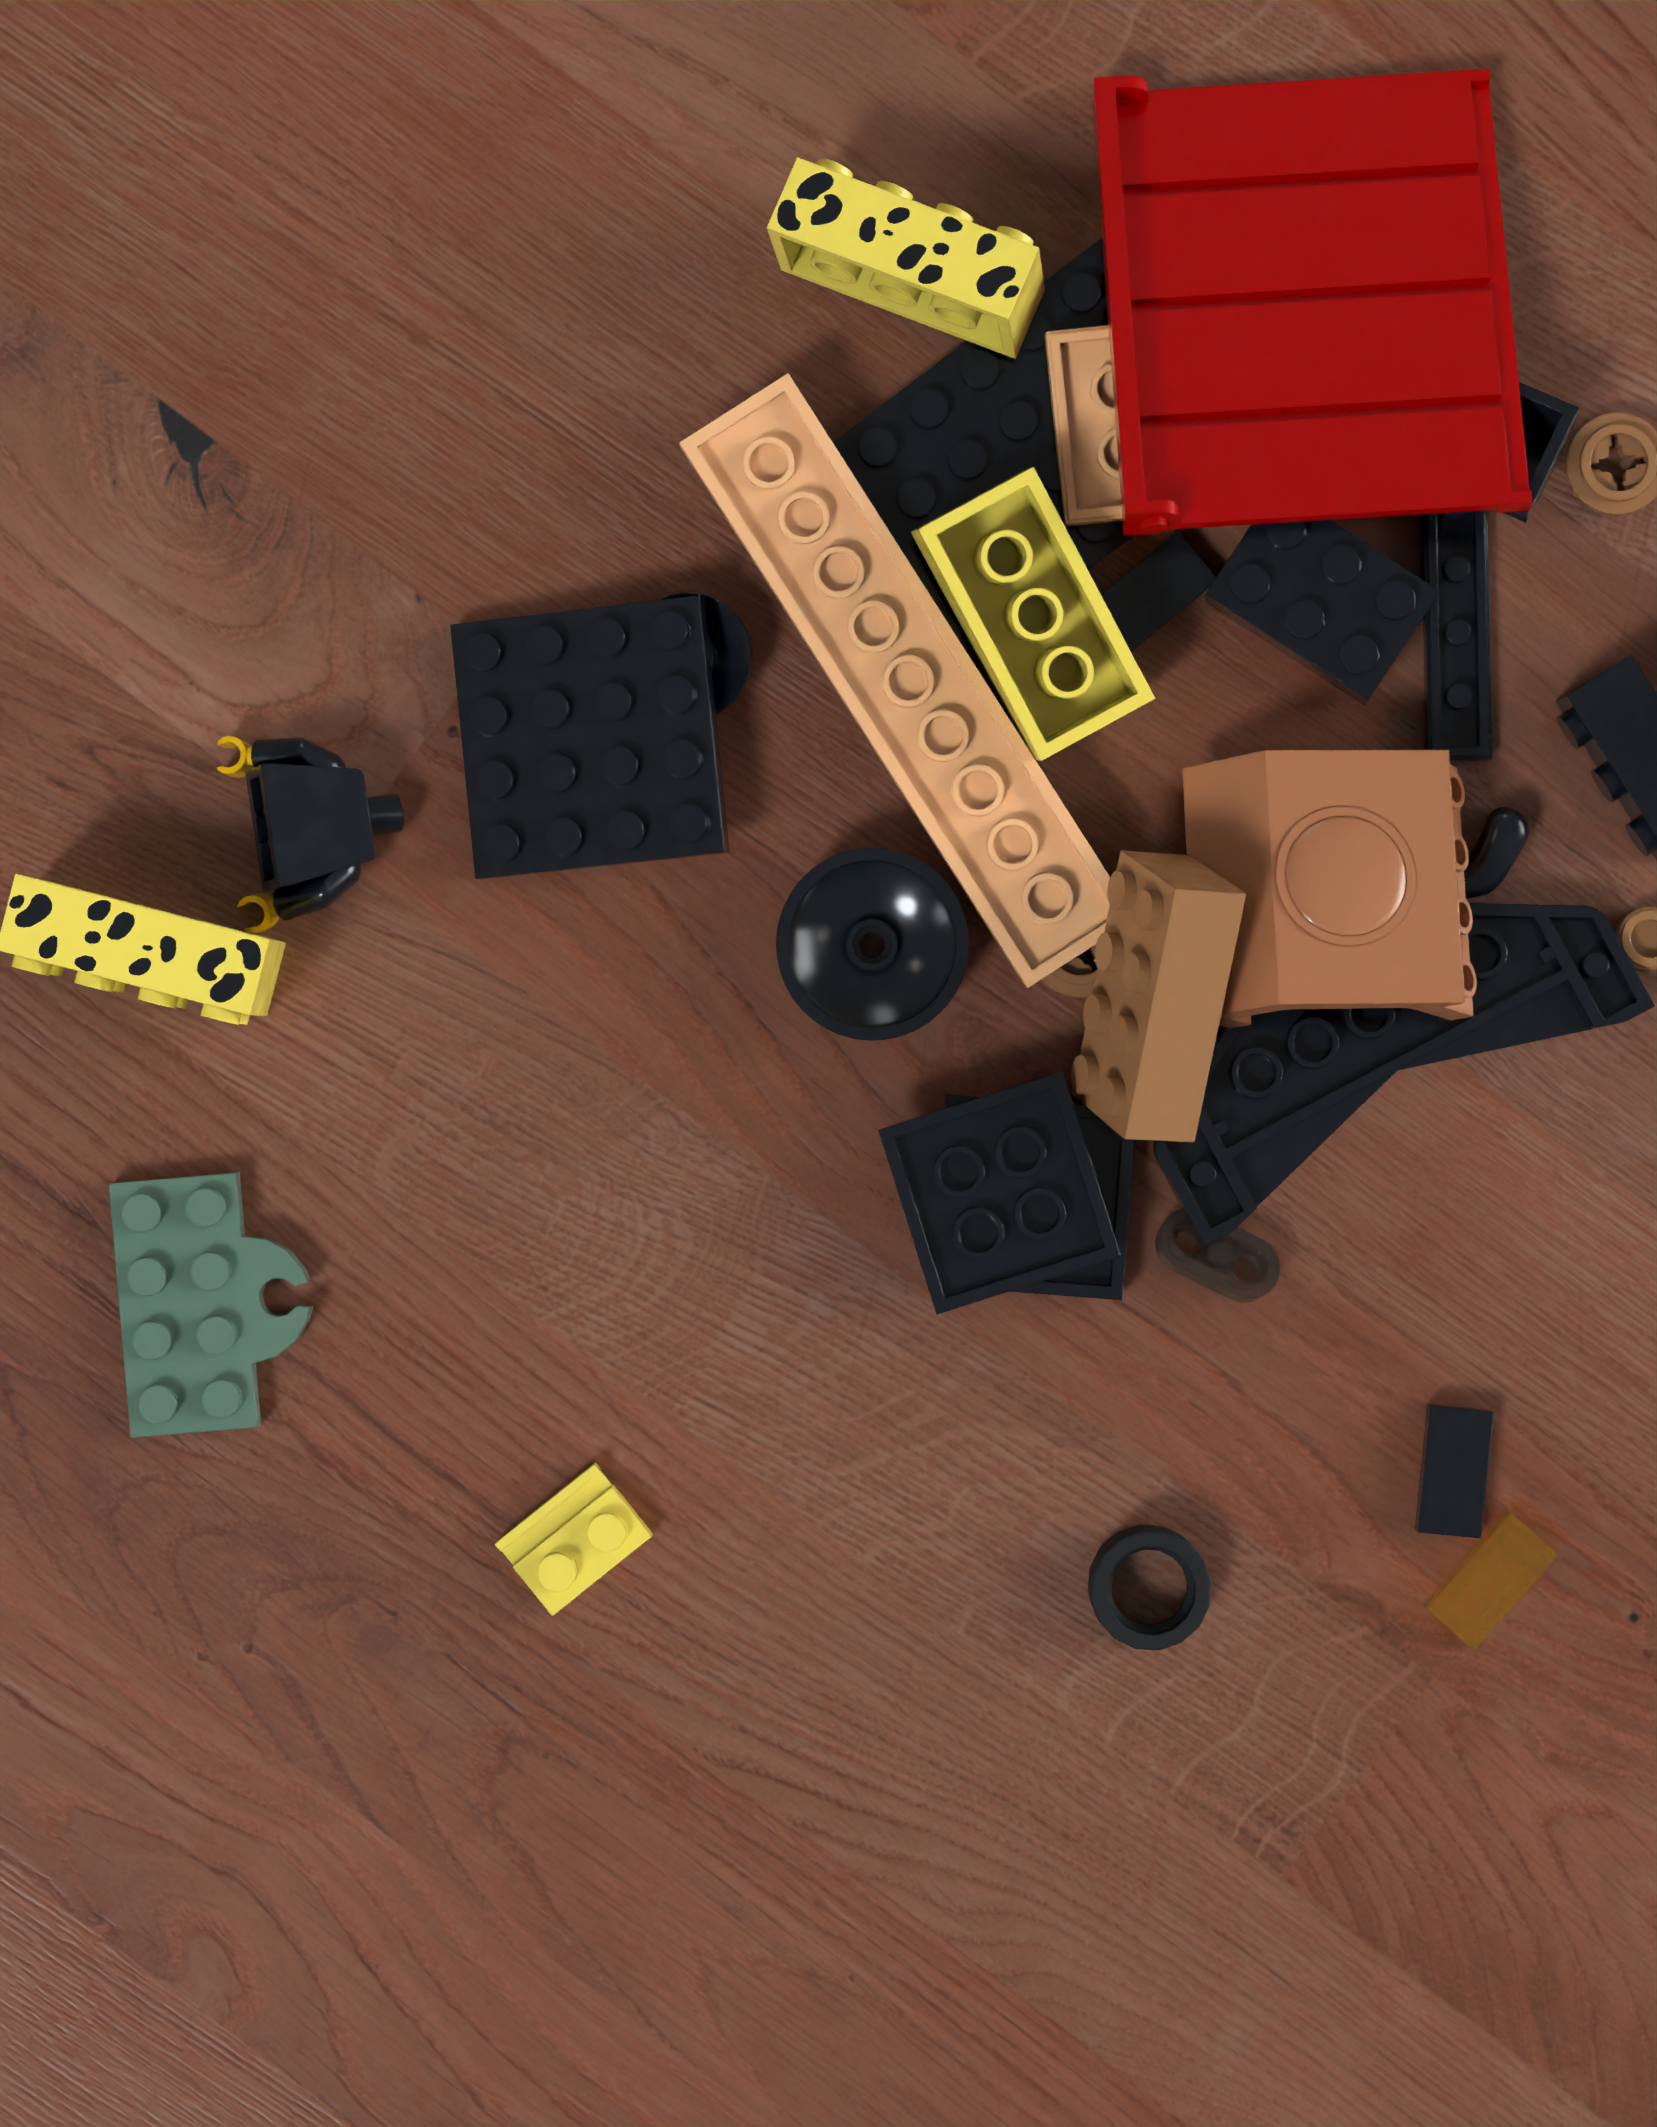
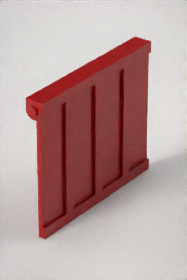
M1489 69L1148 90L1147 81L1139 76L1094 77L1093 117L1124 535L1156 534L1171 529L1497 510V513L1530 511L1532 493L1529 489L1489 88Z

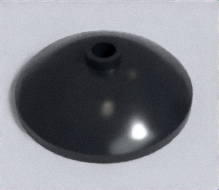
M874 847L849 850L836 854L816 865L797 883L784 904L777 927L776 954L778 966L785 986L796 1004L822 1027L836 1034L858 1040L874 1041L897 1038L929 1023L941 1013L955 995L963 979L968 961L969 934L967 922L959 900L951 887L933 868L923 861L906 853L886 848ZM868 933L879 935L884 942L883 952L874 958L866 957L859 948L860 939Z

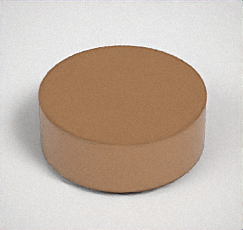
M1643 907L1634 909L1620 919L1614 932L1636 970H1657V908Z

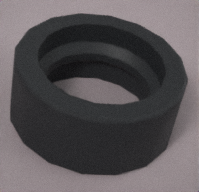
M1137 1525L1117 1532L1099 1548L1089 1568L1088 1595L1098 1621L1114 1639L1134 1649L1159 1651L1182 1643L1200 1627L1210 1606L1211 1580L1203 1558L1184 1536L1163 1526ZM1142 1550L1161 1551L1173 1557L1182 1567L1187 1581L1186 1597L1179 1611L1168 1620L1154 1625L1139 1624L1126 1618L1116 1607L1112 1596V1578L1119 1564L1129 1555Z

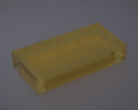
M1506 1511L1424 1604V1607L1475 1651L1555 1560L1558 1554L1515 1516Z

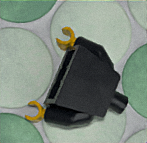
M225 736L217 743V746L222 748L238 747L240 749V759L237 764L232 767L219 766L217 770L234 778L246 777L263 893L244 897L239 901L237 907L255 902L263 908L265 915L261 924L245 929L251 934L260 933L274 927L279 917L287 921L330 906L359 880L361 864L375 859L373 835L401 832L403 829V808L397 794L367 797L362 770L346 768L339 755L305 738L259 739L251 746L237 737ZM275 891L273 898L270 895L264 894V892Z

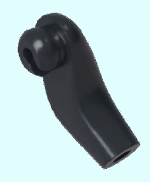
M1499 807L1488 816L1487 823L1475 847L1469 854L1468 866L1464 870L1466 899L1483 896L1494 891L1502 883L1513 866L1529 835L1528 822L1519 811L1511 807Z

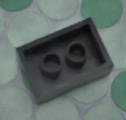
M1320 520L1251 525L1206 592L1205 602L1366 706L1436 601L1440 591L1333 521Z

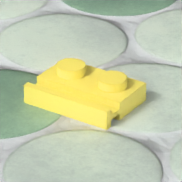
M594 1462L498 1539L495 1546L508 1558L515 1571L553 1616L651 1538L653 1533L617 1488L602 1473L597 1463Z

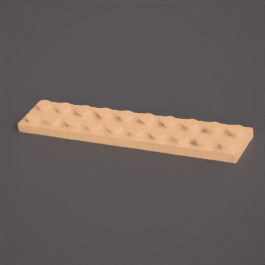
M789 373L679 442L680 448L1025 987L1029 988L1096 945L1099 936L1105 931L1110 906L1107 897L1109 874Z

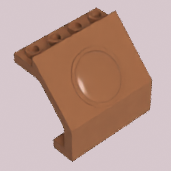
M1263 750L1182 768L1187 855L1192 856L1246 893L1219 1026L1229 1029L1251 1025L1252 1015L1291 1009L1408 1008L1448 1020L1473 1017L1472 996L1476 992L1477 978L1469 955L1468 933L1472 929L1473 916L1465 893L1464 870L1468 866L1469 854L1466 842L1462 837L1460 808L1464 804L1465 792L1457 767L1450 765L1449 750Z

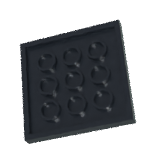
M698 595L450 625L475 879L482 880L730 853L704 597Z

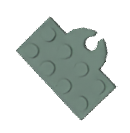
M240 1172L109 1183L130 1438L259 1427L261 1425L256 1362L276 1357L298 1341L311 1318L313 1305L300 1304L288 1314H276L269 1310L264 1302V1289L272 1279L276 1278L284 1279L295 1286L310 1282L311 1279L307 1269L292 1250L271 1238L245 1235Z

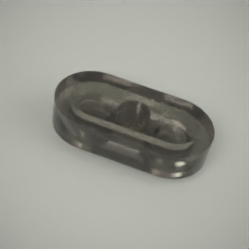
M1179 1209L1169 1215L1157 1230L1155 1237L1156 1252L1161 1262L1167 1268L1233 1301L1242 1303L1256 1301L1271 1291L1278 1281L1280 1262L1273 1247L1265 1240L1237 1227L1233 1232L1202 1247L1183 1209ZM1186 1233L1195 1239V1253L1187 1254L1178 1248L1176 1243L1178 1234ZM1244 1261L1252 1267L1253 1278L1251 1281H1241L1236 1277L1234 1273L1235 1262Z

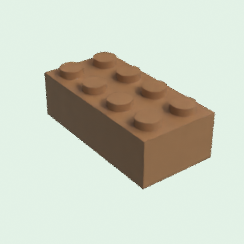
M1121 850L1117 871L1112 873L1108 883L1107 897L1110 906L1105 931L1099 936L1096 943L1095 960L1097 971L1093 992L1088 996L1084 1004L1083 1022L1085 1032L1080 1055L1075 1058L1071 1069L1072 1095L1124 1139L1195 1142L1246 893L1190 855Z

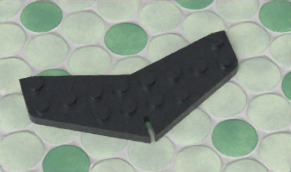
M1469 903L1473 916L1472 929L1468 933L1469 955L1477 978L1476 992L1472 996L1473 1017L1448 1020L1408 1008L1291 1009L1252 1015L1251 1025L1230 1029L1225 1027L1215 1042L1195 1142L1154 1140L1153 1143L1155 1159L1202 1247L1233 1232L1257 1209V1206L1398 1070L1624 1023L1655 1007L1605 915L1596 908L1586 905Z

